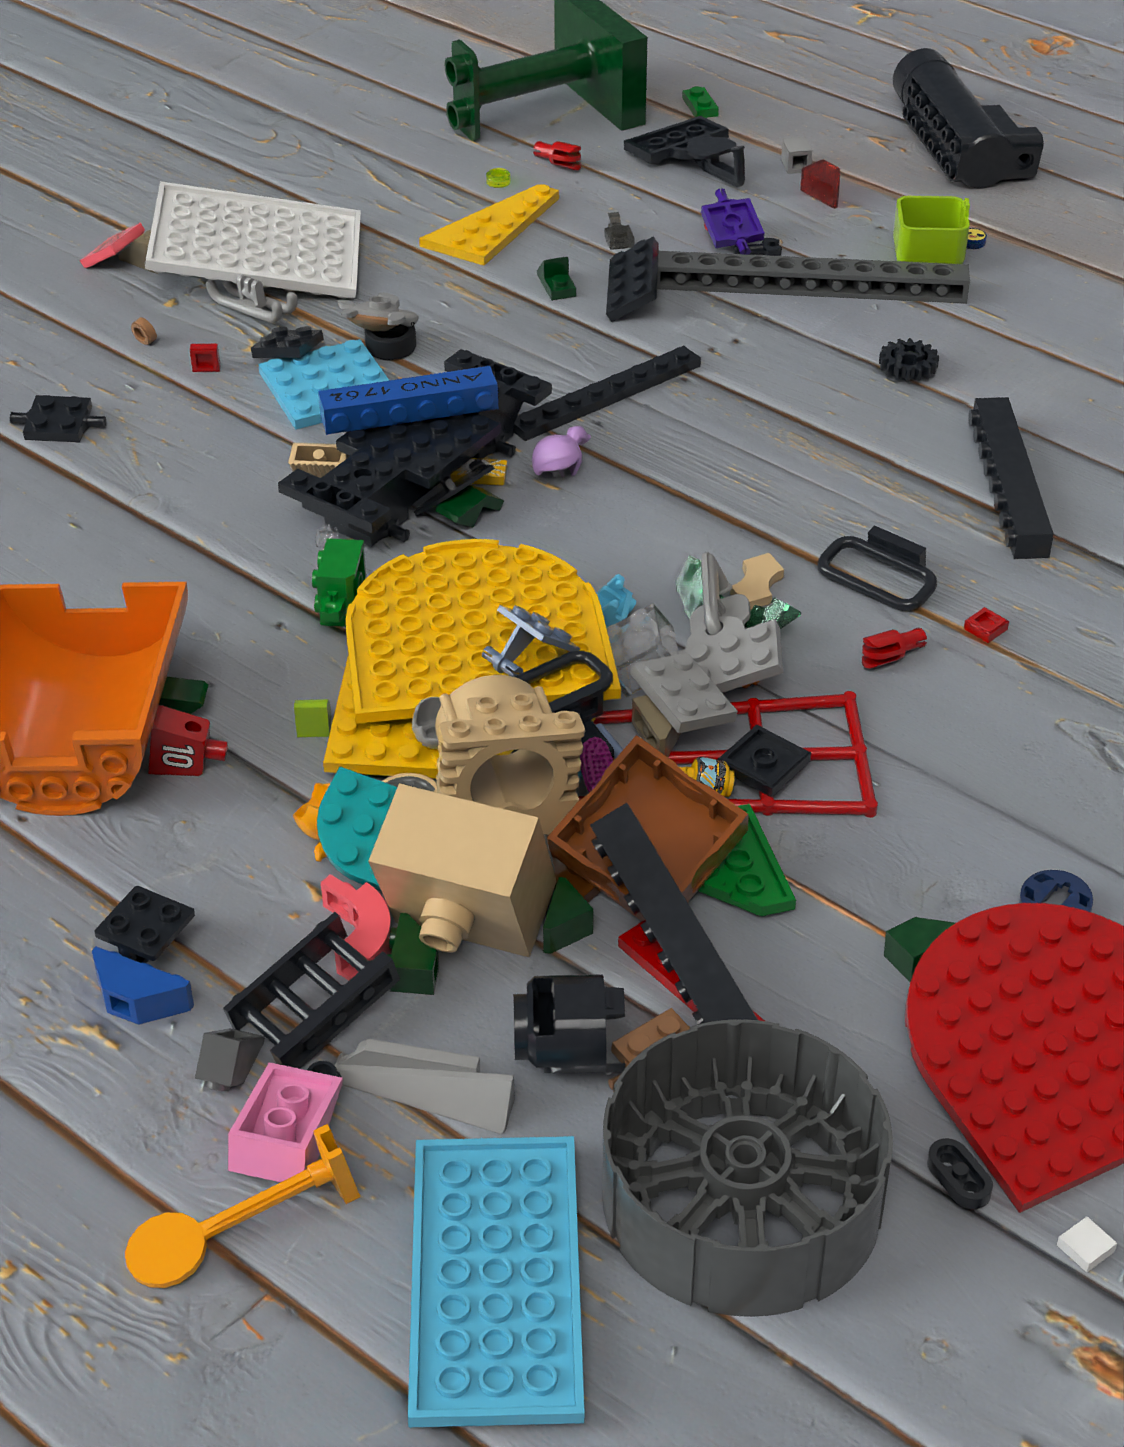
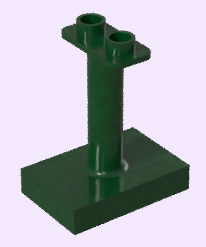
M554 0V50L480 68L475 52L462 40H454L451 45L452 56L447 57L444 63L446 77L453 86V101L448 102L446 106L449 124L454 130L460 129L470 140H478L480 138V108L482 105L566 84L621 131L646 125L648 37L601 0Z

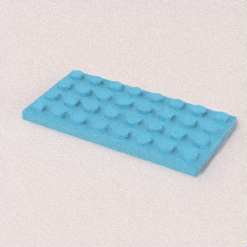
M574 1136L416 1140L408 1393L409 1428L585 1423Z

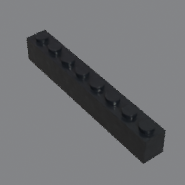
M1009 397L975 398L974 409L969 410V426L974 427L973 437L974 442L979 444V459L984 460V475L989 476L990 494L994 493L995 511L1000 512L999 523L1000 528L1005 529V545L1010 547L1014 559L1050 558L1054 533Z
M628 803L623 804L590 824L597 836L591 840L602 859L608 856L613 864L607 868L618 887L625 884L629 893L624 898L634 915L641 912L646 922L640 925L651 944L658 941L663 951L657 954L668 973L675 970L680 978L678 982L674 983L686 1003L692 1000L698 1010L692 1013L697 1024L721 1020H758Z

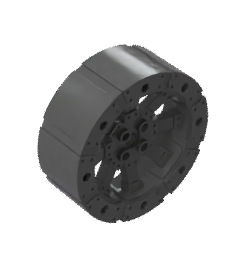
M721 1020L694 1025L689 1030L678 1034L674 1032L647 1047L629 1063L614 1084V1093L612 1098L608 1097L603 1120L602 1202L605 1220L612 1239L617 1238L620 1244V1253L631 1267L648 1283L666 1295L689 1306L693 1302L707 1306L708 1312L743 1317L770 1316L801 1309L805 1302L815 1298L819 1302L838 1291L858 1273L871 1255L876 1244L878 1229H881L893 1148L892 1126L886 1105L878 1089H874L868 1081V1075L845 1053L817 1036L799 1029L792 1030L781 1027L778 1023L759 1020ZM728 1095H733V1096H736L737 1098H730V1097H726V1096H728ZM717 1114H724L725 1116L724 1119L709 1126L696 1120ZM750 1114L765 1115L776 1118L778 1120L774 1123H771L763 1118L751 1116ZM804 1137L812 1138L829 1156L801 1153L800 1150L793 1149L791 1146ZM663 1141L666 1143L674 1141L691 1150V1153L686 1154V1157L657 1162V1160L647 1161ZM803 1183L829 1186L831 1191L843 1193V1205H840L837 1213L832 1217L823 1209L819 1210L799 1191V1187H802ZM688 1187V1191H696V1196L679 1215L676 1214L667 1223L657 1211L655 1212L651 1209L650 1199L658 1197L659 1192ZM767 1210L777 1217L781 1215L785 1217L802 1234L801 1242L769 1247L768 1241H765V1211ZM728 1212L732 1213L734 1224H738V1247L720 1244L721 1241L700 1236L715 1218L719 1220Z

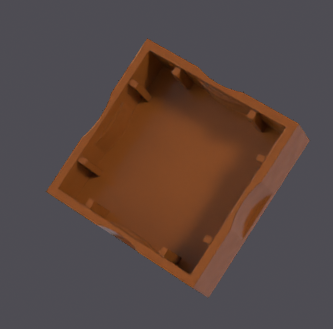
M636 735L605 770L596 787L576 803L549 834L547 840L552 856L634 915L624 898L629 893L625 884L618 887L607 869L613 865L608 856L602 859L591 841L597 836L590 824L623 804L628 803L686 901L689 902L747 833L748 813L710 786L688 776L676 762ZM641 912L634 915L640 921L645 920Z

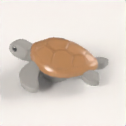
M378 293V296L370 297L368 302L356 305L348 300H338V306L343 309L341 316L367 330L387 331L399 324L413 326L419 319V316L412 311L398 309L400 305L399 298L389 293Z

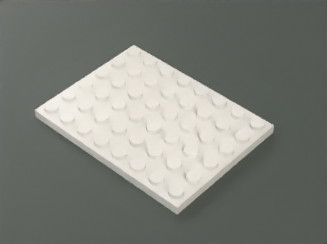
M160 181L145 269L156 273H175L184 277L197 276L208 280H225L237 284V277L244 275L261 281L263 288L276 287L287 291L310 292L314 295H333L342 299L355 298L361 210Z

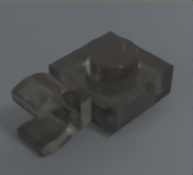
M619 212L608 213L610 224L604 229V237L609 249L632 248L635 245V238L630 226L621 225Z

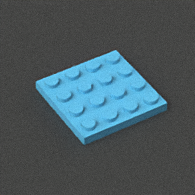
M361 339L348 340L345 343L334 346H323L320 349L309 351L301 358H275L258 364L260 375L295 430L322 423L318 391L389 381Z

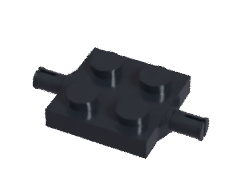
M36 395L32 407L27 413L11 412L10 423L25 424L23 429L25 440L80 443L83 433L89 427L105 428L106 416H90L92 409L91 398Z

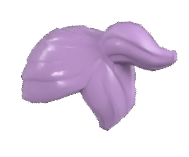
M574 426L568 429L566 435L554 434L541 439L536 444L532 454V465L535 474L541 475L543 472L568 468L571 475L575 476L582 463V453L579 445L587 443L591 438L590 434H587L583 427Z

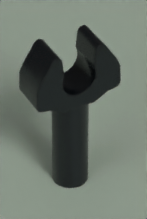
M764 238L762 244H749L748 246L751 250L749 255L781 256L782 246H779L780 240ZM734 245V254H740L738 247Z

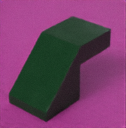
M469 485L439 504L436 512L455 523L474 527L483 506L500 511L504 500L483 488Z
M167 676L159 706L163 705L164 707L192 714L203 707L209 684L202 680Z

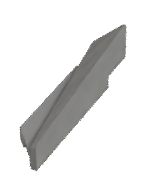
M366 1039L359 1043L355 1052L349 1055L343 1052L340 1053L335 1064L337 1071L343 1078L342 1085L498 1134H503L506 1131L515 1100L514 1075L480 1073V1057Z

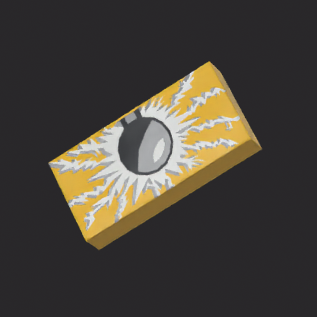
M471 458L451 474V479L455 482L481 464L493 465L495 469L472 484L504 485L507 473V460Z

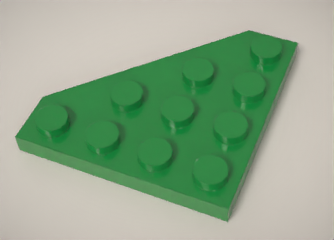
M751 805L738 806L748 813V831L698 891L759 916L795 910L796 898Z

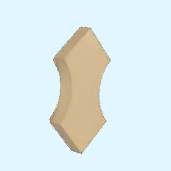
M770 553L743 560L742 569L745 576L740 582L732 585L733 588L730 590V595H745L750 602V610L771 604L772 594L769 589L774 583L784 578L783 567Z

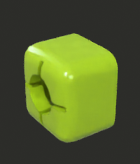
M902 196L898 198L893 232L897 261L963 264L966 257L970 226L969 198L964 200L954 196Z

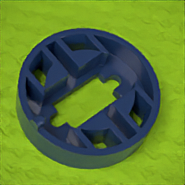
M1044 870L1031 875L1023 883L1019 903H1043L1054 891L1058 890V887L1062 889L1066 886L1069 887L1068 893L1070 895L1061 905L1091 912L1093 895L1089 886L1078 876L1062 870Z

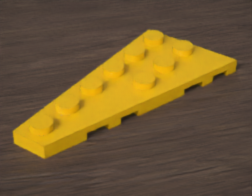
M537 184L420 237L419 247L485 266L559 200V190L550 188L548 185Z

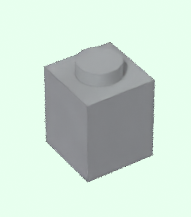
M806 137L782 139L781 161L787 174L811 172L813 150Z

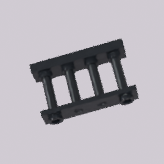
M334 912L326 920L318 923L312 932L242 992L234 995L230 1002L223 1007V1010L233 1029L240 1030L249 1022L275 1045L270 1052L276 1064L300 1069L392 988L400 978L393 959L383 951L373 960L369 961L344 940L347 937V933L341 918ZM331 950H334L359 971L344 985H341L316 964ZM304 974L331 995L317 1009L311 1008L289 989ZM276 998L303 1020L289 1034L283 1033L261 1013Z

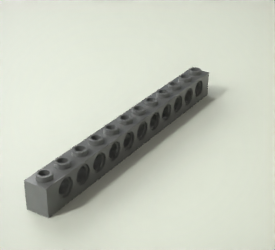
M658 251L657 289L965 304H967L970 285L969 264Z

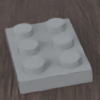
M689 653L632 663L630 675L678 733L735 722L738 711Z

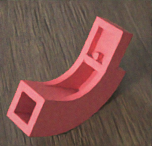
M331 874L322 880L323 907L332 913L336 912L342 919L355 927V930L345 941L369 961L377 957L382 951L386 954H391L392 949L389 947L391 931L390 913L382 895L367 882L356 890L350 883L343 882ZM335 952L337 974L349 981L359 971Z

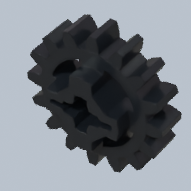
M909 338L905 342L904 340L897 339L896 344L889 341L888 346H882L879 355L880 370H886V375H894L896 380L905 378L906 382H909L911 378L916 381H920L921 377L929 379L930 374H935L938 368L937 349H931V344L924 345L922 340L913 342Z

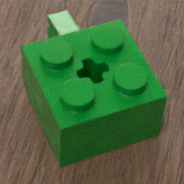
M327 538L324 550H319L318 570L314 569L312 573V587L317 588L318 593L315 595L314 610L320 614L321 625L346 627V614L349 603L353 602L357 596V588L366 579L364 540Z

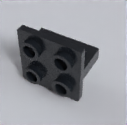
M135 886L94 930L95 937L117 946L119 953L126 958L140 963H147L149 960L155 961L194 918L195 911L192 907L143 887Z

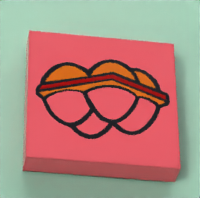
M138 223L108 238L80 260L84 268H89L116 255L142 235L145 231L141 223Z

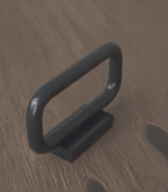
M875 525L869 530L867 541L854 536L837 538L825 549L818 559V569L826 578L900 611L918 609L929 599L937 587V577L934 572L926 567V547ZM853 548L923 579L925 584L913 598L903 599L831 567L830 562L842 549Z
M586 651L565 653L515 676L531 684L573 664L587 665L600 677L599 680L549 702L552 713L559 711L577 712L582 723L603 714V692L609 689L613 683V673L609 667L597 656Z

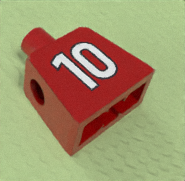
M158 705L151 729L148 774L200 776L203 774L206 759L225 761L228 742L209 739L211 723L208 719Z

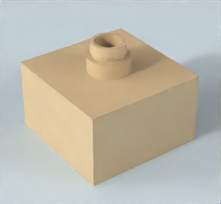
M400 783L368 860L395 923H398L400 913H408L421 926L419 938L424 944L436 950L449 953L456 952L461 941L464 940L530 958L557 882L539 817Z

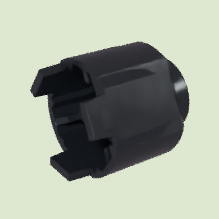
M603 974L534 976L527 982V994H513L515 1060H529L536 1068L544 1067V1073L605 1072L606 1075H610L615 1071H624L625 1063H607L606 1020L625 1017L624 988L604 987Z

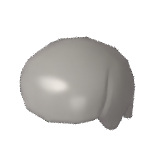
M433 696L421 700L416 706L412 718V730L418 742H421L423 746L430 749H438L435 723L441 702L440 697Z

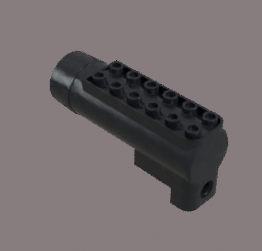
M930 48L917 49L901 59L893 74V87L904 105L902 111L903 118L951 182L963 181L972 188H986L998 183L1002 179H1027L1036 176L1044 145L1043 136L1037 127H1017L1000 105H981L959 78L953 66L936 50Z

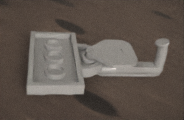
M709 552L703 553L701 560L703 605L694 610L690 616L691 635L687 639L686 648L662 657L689 653L722 693L784 673L780 627L776 620L757 624L746 629L744 624L751 616L749 600L742 594H735L720 599L719 595L728 593L733 586L728 583L715 557Z

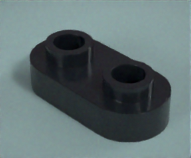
M949 1138L935 1141L929 1148L927 1165L931 1173L958 1205L967 1209H979L986 1206L990 1201L993 1189V1182L989 1174L959 1141ZM943 1163H949L951 1166L944 1165Z

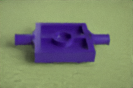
M718 189L715 192L718 202L702 205L701 215L715 248L736 245L740 254L749 255L751 250L747 243L763 241L765 235L750 198L729 199L725 189Z

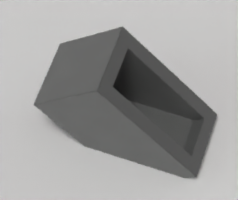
M232 1028L205 1032L203 1034L195 1079L207 1081V1088L218 1091H229L232 1086L244 1084L264 1044L265 1036Z

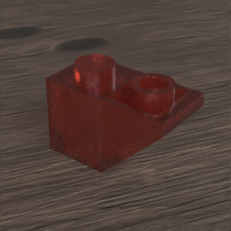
M824 159L803 167L800 190L833 209L837 208L840 168Z

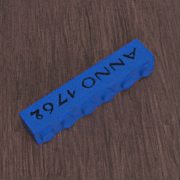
M490 366L318 391L320 417L326 435L499 409L498 384Z

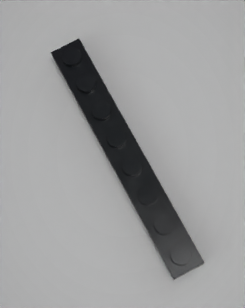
M685 346L677 347L670 352L656 356L651 360L521 413L515 420L513 432L524 441L530 440L701 366V357Z

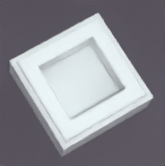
M1088 1216L1060 1235L1057 1246L1086 1273L1116 1251L1118 1244Z

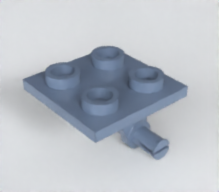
M499 605L497 611L517 624L501 654L493 649V647L487 646L484 650L488 653L482 652V657L491 662L493 668L499 673L505 672L509 676L515 677L519 675L517 673H523V669L513 663V661L535 637L542 642L570 652L579 651L580 648L570 641L572 636L558 627L553 629L548 626L550 621L536 612L531 614L517 605H514L513 609Z

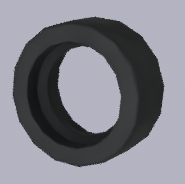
M399 324L387 331L364 330L365 346L371 355L378 359H401L409 356L416 348V329L414 325L404 326ZM384 337H397V338L387 339V338H384Z

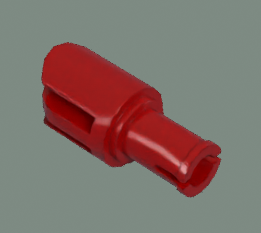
M537 141L533 147L534 150L540 151L533 152L536 157L547 158L555 166L572 170H579L581 168V162H577L581 160V153L578 152L581 150V146L556 141L553 144Z
M918 627L901 634L897 630L892 629L863 638L864 644L862 646V653L864 655L862 656V665L864 668L871 669L901 660L905 656L906 651L925 647L927 642L919 641L927 640L926 633L922 628Z

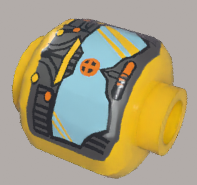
M698 757L694 760L691 767L686 766V774L710 786L722 796L730 797L734 786V771L729 769L727 762Z

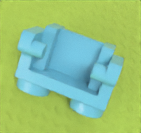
M620 574L615 575L596 593L602 607L607 632L614 635L616 633L623 635L629 629L632 619L627 616L636 605V600L632 597L633 593L623 587L625 578Z

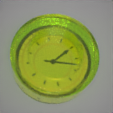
M503 168L489 170L486 173L487 185L493 188L508 186L510 184V172Z

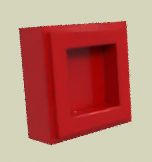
M218 343L190 344L192 372H220Z
M984 607L965 620L964 630L990 643L1008 630L1009 621Z

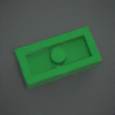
M694 86L690 89L682 90V99L694 117L703 116L710 118L718 116L719 107L705 87Z

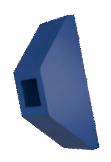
M97 946L92 950L96 975L107 1013L139 1025L188 1012L194 1007L190 981L182 976L161 971L148 963L134 961L115 951H108Z

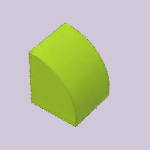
M329 699L295 700L294 714L297 737H329L331 728V706Z

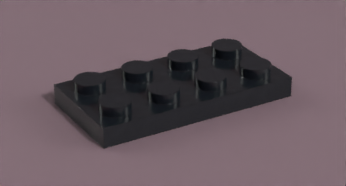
M654 236L647 240L638 241L625 252L620 251L610 259L606 315L611 322L657 299L659 244Z

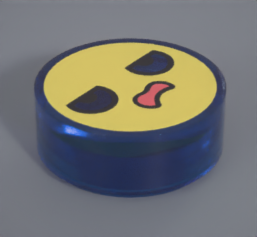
M969 228L967 248L980 249L984 247L987 238L986 232L977 228Z

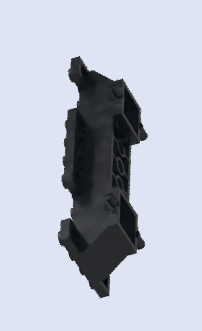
M460 349L444 361V370L450 372L490 366L498 384L499 409L348 431L336 440V448L338 451L350 455V457L321 478L297 468L278 482L279 493L302 502V508L323 516L325 527L354 540H364V544L370 547L388 536H393L405 542L410 536V531L399 527V525L408 518V508L437 486L441 479L449 473L451 475L471 458L484 459L495 452H500L509 457L515 454L516 446L505 441L513 436V425L523 402L536 406L552 394V383L518 371L515 368L494 362L492 359L481 357L468 350Z

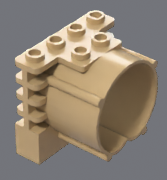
M508 675L479 677L461 685L450 695L442 694L440 696L441 707L435 723L439 757L437 759V790H434V792L539 817L543 834L549 835L579 801L576 788L579 787L578 772L581 769L579 756L583 751L581 738L585 732L580 715L573 711L552 713L541 686L533 688L527 682ZM519 749L509 755H497L505 751Z

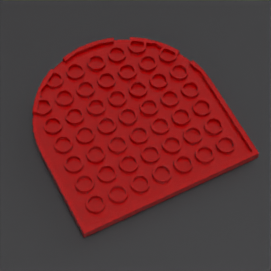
M1018 903L993 907L974 913L946 929L931 943L922 955L915 968L908 989L905 1005V1027H908V1034L912 1045V1057L930 1090L1017 1211L1021 1213L1124 1164V926L1101 915L1069 906L1048 903Z

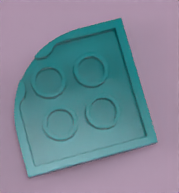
M339 767L318 810L317 830L322 848L330 863L342 875L362 885L367 882L376 890L381 891L368 860L397 787Z

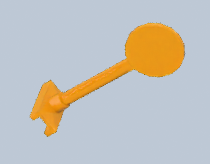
M326 1124L313 1131L321 1159L307 1165L306 1170L202 1222H197L194 1218L183 1213L166 1212L151 1217L138 1226L129 1238L125 1251L127 1268L135 1280L149 1288H167L180 1284L194 1274L203 1262L207 1248V1239L314 1185L317 1188L331 1181L345 1204L360 1198L341 1148H338L329 1125Z

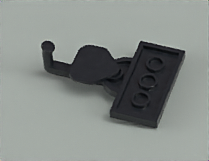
M703 116L624 140V150L634 154L635 157L646 160L650 164L660 163L662 159L668 157L685 160L694 159L703 171L735 187H741L745 182V157L743 150L745 146H737L736 142L728 139V128ZM733 152L734 168L721 162L719 156Z

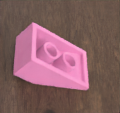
M269 1062L228 1133V1171L282 1182L306 1170V1166L317 1161L320 1154L313 1131L326 1124H330L343 1078Z

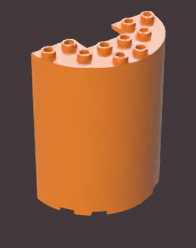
M186 581L124 582L122 590L127 608L66 609L60 584L0 585V798L17 804L15 808L17 810L34 814L63 816L82 814L100 809L102 803L112 798L117 800L126 793L138 774L143 761L188 602Z

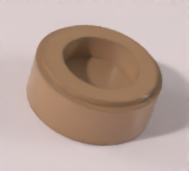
M140 317L131 324V330L140 343L149 345L157 339L154 327L145 318Z

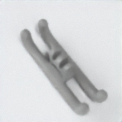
M244 275L237 277V285L231 281L222 280L226 290L233 296L240 298L238 300L221 294L215 280L207 279L205 283L209 295L219 305L267 322L275 323L281 319L283 313L290 314L297 307V295L294 292L287 294V303L265 296L262 282ZM263 307L270 308V309H272V312L267 311V310H264V309H262V308H263Z

